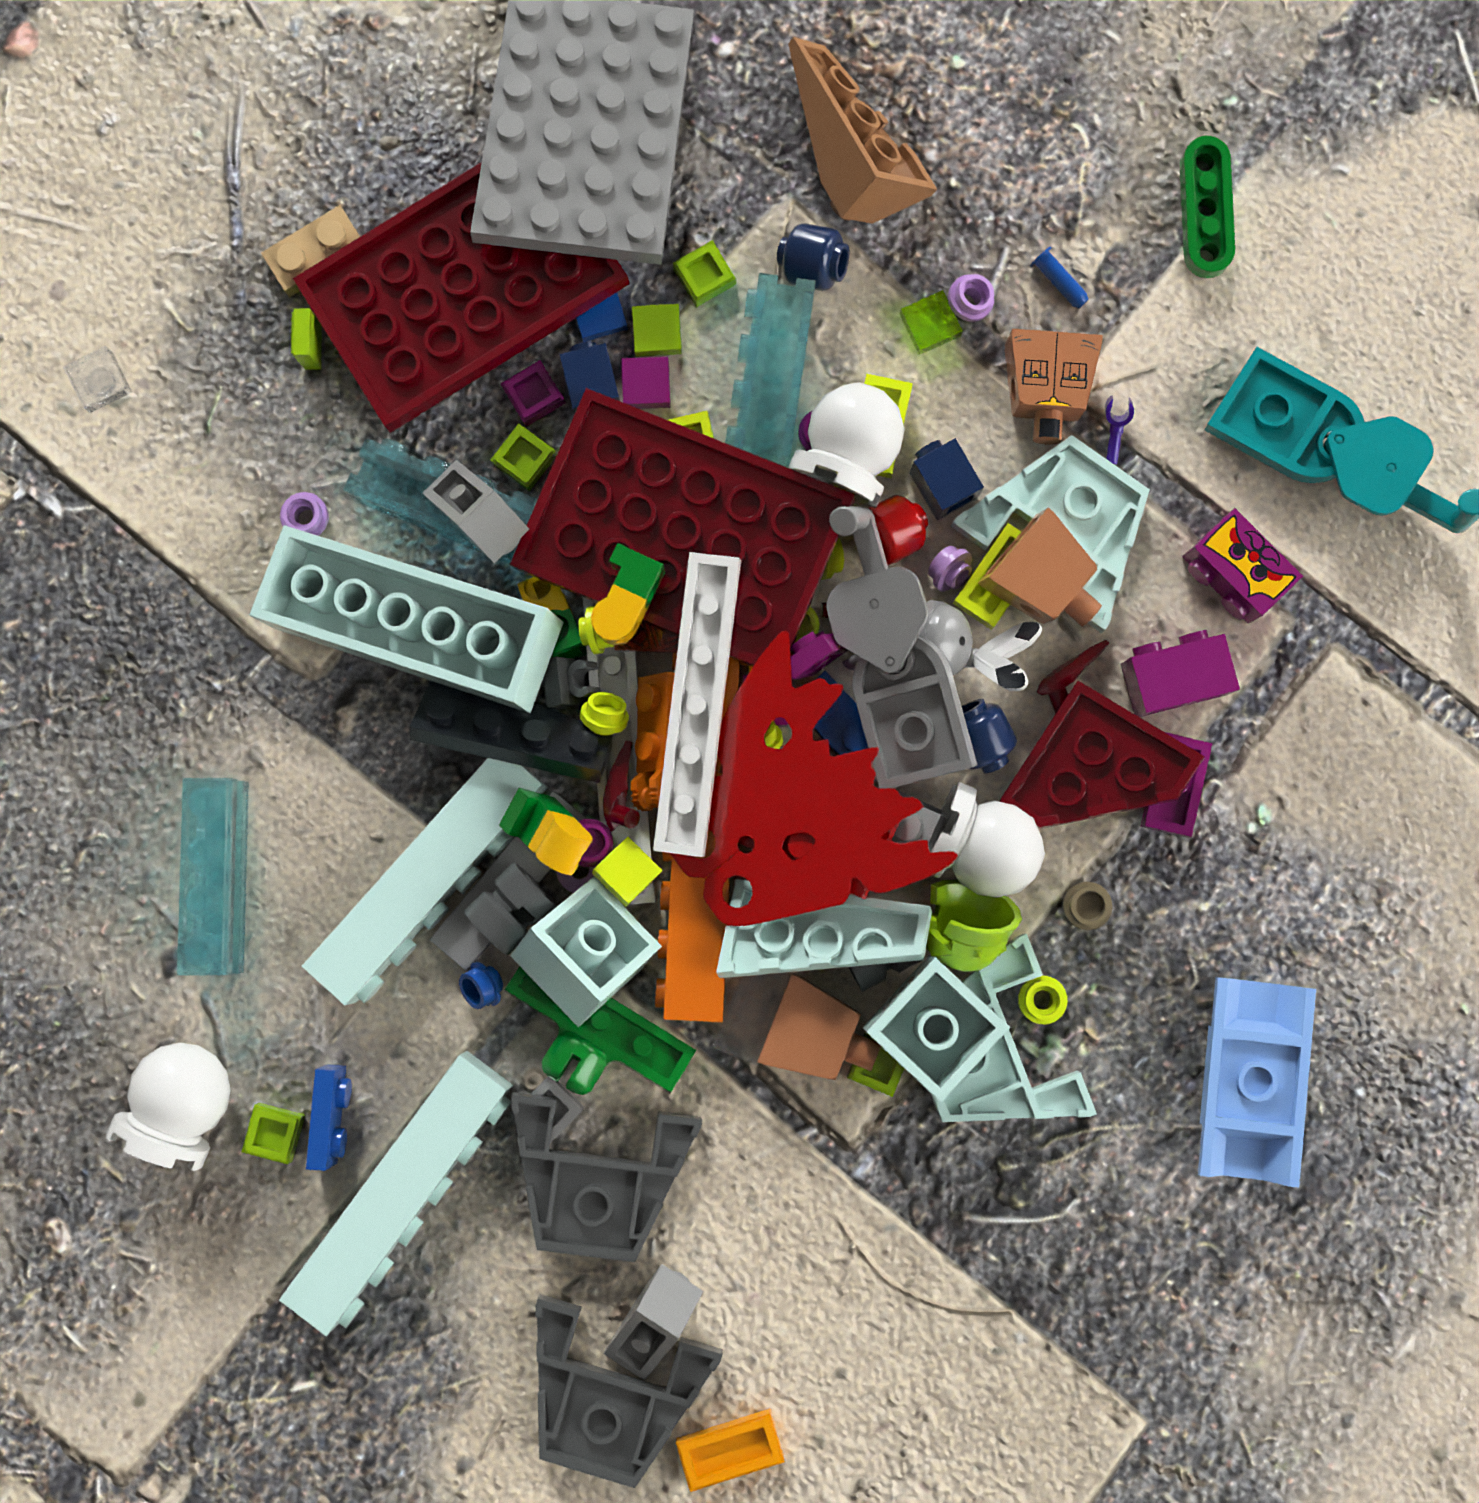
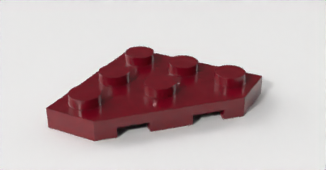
M1077 681L999 802L1017 806L1034 818L1038 828L1044 829L1176 801L1202 764L1205 756L1082 682Z

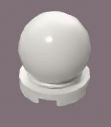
M860 382L843 385L825 394L812 411L808 436L812 449L808 451L796 450L789 468L854 493V504L876 508L884 491V486L876 481L875 476L889 469L900 453L905 429L899 407L883 390Z
M958 782L957 785H953L941 808L943 810L941 815L947 820L931 851L932 853L955 851L958 854V858L948 867L933 874V876L940 878L946 869L952 868L959 882L977 895L998 898L1020 893L1036 878L1045 855L1042 836L1034 818L1013 804L999 801L978 804L975 801L977 789Z
M176 1043L159 1047L144 1057L133 1072L127 1094L131 1112H120L114 1115L107 1131V1139L109 1141H116L119 1136L127 1141L123 1149L124 1152L149 1163L173 1168L176 1159L190 1161L188 1168L191 1171L202 1168L210 1147L209 1143L200 1135L214 1128L227 1110L231 1092L227 1071L215 1055L201 1046Z

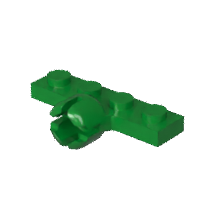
M520 966L505 988L506 993L552 1020L559 1027L557 1037L542 1059V1070L549 1078L558 1082L572 1059L578 1061L579 1064L566 1084V1089L580 1095L590 1093L606 1066L613 1061L623 1064L666 1092L671 1093L696 1052V1049L613 998H610L578 1027Z

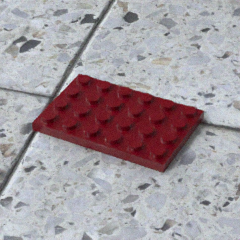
M482 162L297 275L293 280L388 432L392 433L630 284L628 275L618 260L472 243L470 231Z
M586 388L526 525L529 530L521 537L510 566L520 572L598 603L602 599L607 598L619 571L613 569L609 562L617 543L663 564L666 572L642 622L679 636L689 553L738 557L741 559L729 657L753 667L760 655L780 632L787 631L789 633L790 648L794 644L840 536L830 527V514L838 507L852 506L855 494Z

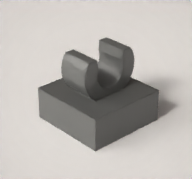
M550 658L544 675L547 708L580 710L582 705L588 701L590 695L601 692L600 687L589 686L588 671L598 669V664L581 659Z

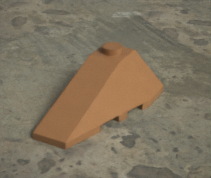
M793 37L788 43L820 181L831 199L830 205L833 211L847 221L854 220L873 224L931 197L937 188L917 155L907 143L901 144L900 147L895 144L883 129L888 124V120L880 111L874 112L867 104L856 97L859 92V86L826 46Z

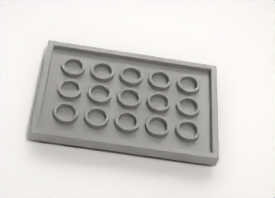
M620 0L508 1L470 231L472 243L662 265L694 23V9Z

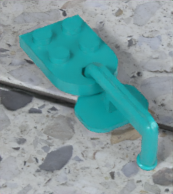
M1256 347L1204 430L1293 480L1304 483H1322L1337 478L1341 495L1349 502L1374 515H1389L1405 506L1456 534L1465 532L1479 519V489H1469L1463 492L1459 497L1457 506L1417 484L1431 462L1434 452L1432 441L1425 432L1394 416L1365 422L1360 409L1347 395L1259 347Z

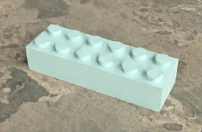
M285 525L282 528L249 616L276 630L528 713L532 711L564 623L546 607Z

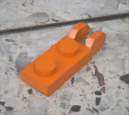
M663 672L638 678V690L636 693L637 739L635 742V753L637 756L636 773L638 774L631 781L630 791H632V795L630 797H632L633 807H637V810H641V812L650 811L659 806L675 675L673 672Z

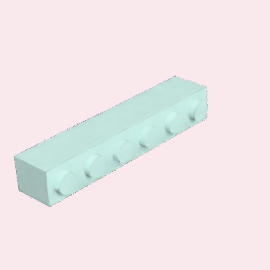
M487 758L301 967L344 1006L356 1003L359 999L366 1003L383 985L384 981L379 976L391 963L399 966L416 948L417 944L412 939L424 926L429 930L432 929L445 916L449 908L444 903L456 890L464 893L478 879L481 871L477 866L489 853L496 857L513 839L514 836L508 835L499 826V823L518 788L542 794L548 787L524 766Z
M466 1051L460 1054L279 1301L325 1336L338 1324L347 1328L365 1304L358 1298L368 1283L376 1288L393 1266L394 1262L388 1256L398 1242L406 1247L424 1222L417 1216L427 1202L436 1206L453 1184V1181L447 1175L454 1165L459 1161L465 1166L478 1150L483 1141L477 1138L476 1135L487 1121L495 1125L508 1109L511 1100L505 1096L513 1085L470 1052Z

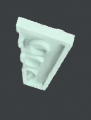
M739 879L735 881L730 906L738 908L747 905L751 900L752 887L749 881ZM849 895L847 901L838 906L747 926L726 925L716 974L719 978L924 960L932 914L931 906L868 897L865 900L858 896Z

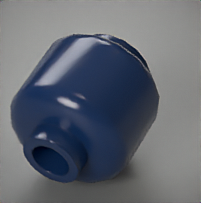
M802 223L795 226L788 237H783L780 240L777 249V263L783 266L785 279L794 286L826 291L835 282H841L847 272L850 257L849 246L843 243L841 234L833 228Z
M984 699L973 700L962 705L977 761V766L969 769L981 768L983 773L987 774L1004 767L1009 762L1007 755L1016 746L1017 739L1002 708L995 703H985Z

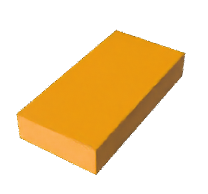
M770 1408L676 1438L677 1450L690 1492L785 1462Z

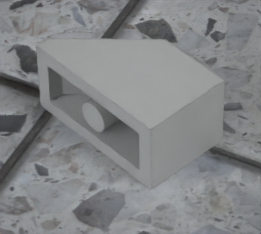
M458 460L451 464L422 493L493 563H496L503 555L514 550L520 538L529 530L525 523L490 486Z
M661 1264L643 1288L603 1354L645 1381L681 1336L703 1291L691 1284L689 1279L683 1274L672 1271Z

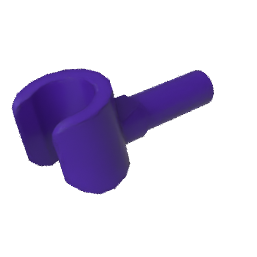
M1110 396L1105 403V415L1108 422H1110V436L1106 459L1113 464H1117L1124 425L1133 419L1134 406L1129 397L1127 412L1121 416L1113 415L1111 413L1113 396Z

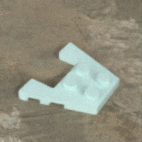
M1071 435L1023 469L1021 473L1010 481L996 488L969 510H965L958 515L951 524V527L985 551L1012 513L1015 512L1030 522L1036 514L1049 507L1097 566V571L1084 585L1083 589L1102 605L1098 613L1087 623L1102 633L1110 624L1112 608L1122 584L1125 565L1130 549L1135 541L1150 489Z
M1027 934L1015 937L1006 945L1007 951L1001 953L989 966L974 971L962 981L1005 1023L1006 1020L996 993L1043 975ZM1010 1030L998 1040L942 1103L930 1092L942 1122L992 1121L1011 1118L1046 1119L1065 1116L1091 1117L1097 1114L1079 1071H1074L1031 1087Z

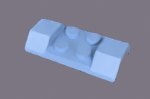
M1215 978L1211 1026L1208 1025L1200 1113L1202 1132L1198 1165L1199 1176L1240 1177L1299 1188L1316 989L1230 978Z

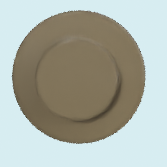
M1081 882L1075 884L1067 891L1063 900V911L1067 920L1076 928L1094 930L1100 928L1109 920L1112 913V900L1107 890L1101 885L1094 882Z

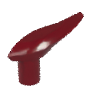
M1105 639L1086 649L1053 670L1040 682L1036 692L1040 695L1048 694L1055 714L1068 696L1066 686L1073 683L1084 668L1101 655L1110 643L1108 640Z
M625 741L605 784L603 814L610 832H613L619 825L633 829L640 821L639 812L626 807L632 741Z

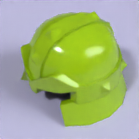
M958 879L931 884L930 904H935L936 906L935 913L931 914L926 949L930 952L931 956L936 957L944 966L964 972L984 969L1001 953L1007 951L1006 944L1009 937L1022 921L1021 911L1009 897L1002 896L997 898L977 895L962 885Z

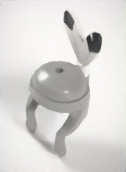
M935 600L926 602L928 619L919 636L928 639L943 652L949 662L953 676L963 668H976L993 682L1009 691H1021L1028 686V678L1025 671L1007 658L1025 650L1037 640L1042 632V626L1039 623H1020L994 637L979 649L972 648V632L964 614L945 602ZM856 654L852 655L849 659L843 661V665L847 669L854 671L859 656Z

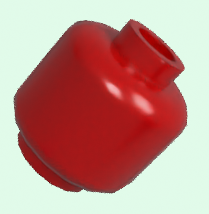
M893 495L879 502L876 508H869L874 514L888 565L894 564L923 548L926 541L928 518L919 504L912 503L906 497Z

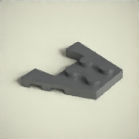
M513 1092L511 1106L516 1124L517 1140L524 1170L536 1249L635 1262L663 1206V1201L675 1177L680 1172L687 1152L701 1129L702 1118L699 1116L658 1111L650 1162L559 1151L549 1148L557 1098Z
M540 1294L535 1305L538 1338L536 1349L539 1377V1459L635 1488L671 1436L672 1430L700 1393V1389L712 1371L714 1372L721 1362L723 1349L680 1337L667 1385L663 1387L569 1358L568 1353L582 1306Z

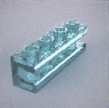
M759 273L757 289L748 288L744 317L752 318L750 335L741 334L738 362L746 363L744 379H735L733 385L731 408L739 409L737 426L728 425L725 443L789 468L816 281L797 278L796 286L778 284V275Z
M365 438L358 454L364 461L358 475L350 473L343 489L354 502L482 553L422 494L450 464L432 456H426L425 461L409 456L410 450L407 447L391 439L383 438L380 444ZM475 474L490 486L527 525L537 499L519 491H513L512 496L496 491V484ZM517 546L499 560L510 564Z
M183 778L177 975H232L244 973L249 782L237 781L234 778Z

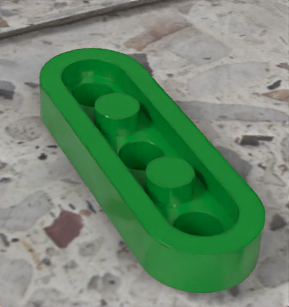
M1200 136L1189 143L1180 159L1183 252L1185 264L1194 275L1201 278H1214L1227 269L1235 256L1236 249L1231 154L1227 145L1219 138ZM1196 162H1205L1209 166V171L1200 170ZM1198 206L1208 207L1212 215H1202L1198 210ZM1200 251H1209L1213 255L1214 261L1204 260L1200 255Z

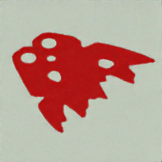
M787 631L780 632L760 655L734 696L721 721L717 754L723 774L714 778L708 827L715 837L716 846L710 856L701 859L690 855L670 853L687 876L706 878L703 898L715 916L722 923L729 926L759 924L842 905L850 895L853 877L858 878L869 891L877 893L892 891L936 874L951 865L958 858V854L955 851L930 852L927 840L900 844L881 838L883 834L894 828L903 819L920 811L923 808V804L914 797H902L894 788L874 787L873 783L876 772L872 768V762L878 755V747H871L833 757L829 753L828 740L814 741L813 728L841 695L844 686L843 684H828L826 680L818 678L796 689L792 687L790 637ZM782 717L791 727L792 737L782 749L770 748L765 745L764 735L771 723L776 718ZM804 832L811 835L815 839V843L803 857L792 860L783 851L782 847L785 837ZM743 836L751 837L755 843L754 849L748 854L742 853L738 848V841ZM732 876L746 878L752 887L751 900L743 907H732L724 900L722 889L727 879Z

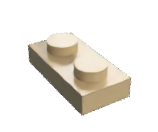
M341 205L264 250L261 252V255L290 298L300 291L293 280L294 277L356 240L360 235Z

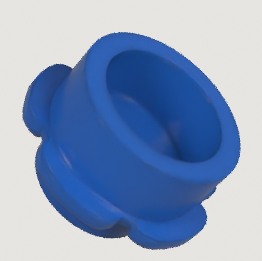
M480 962L471 964V969L459 978V986L463 997L475 1009H481L490 1004L496 1006L501 1000L500 992L503 990V981L500 974L492 966L485 967Z

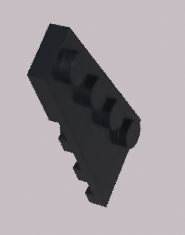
M431 680L409 726L410 740L596 783L601 781L612 749L613 735H598L581 721L552 708H547V706L536 701L531 713Z

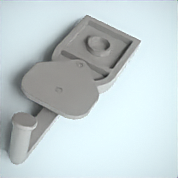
M842 506L834 509L830 514V527L838 535L848 536L853 533L865 576L840 583L834 587L827 599V613L836 642L859 656L853 673V693L868 748H879L878 755L873 761L879 788H894L977 766L949 662L934 643L919 636L928 619V608L918 577L912 571L903 567L888 568L875 517L869 508Z

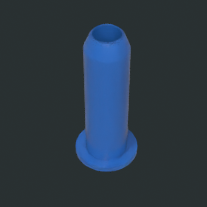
M1049 246L1031 263L1030 267L1032 268L1036 265L1072 306L1080 309L1088 301V295L1049 252L1052 249V246Z

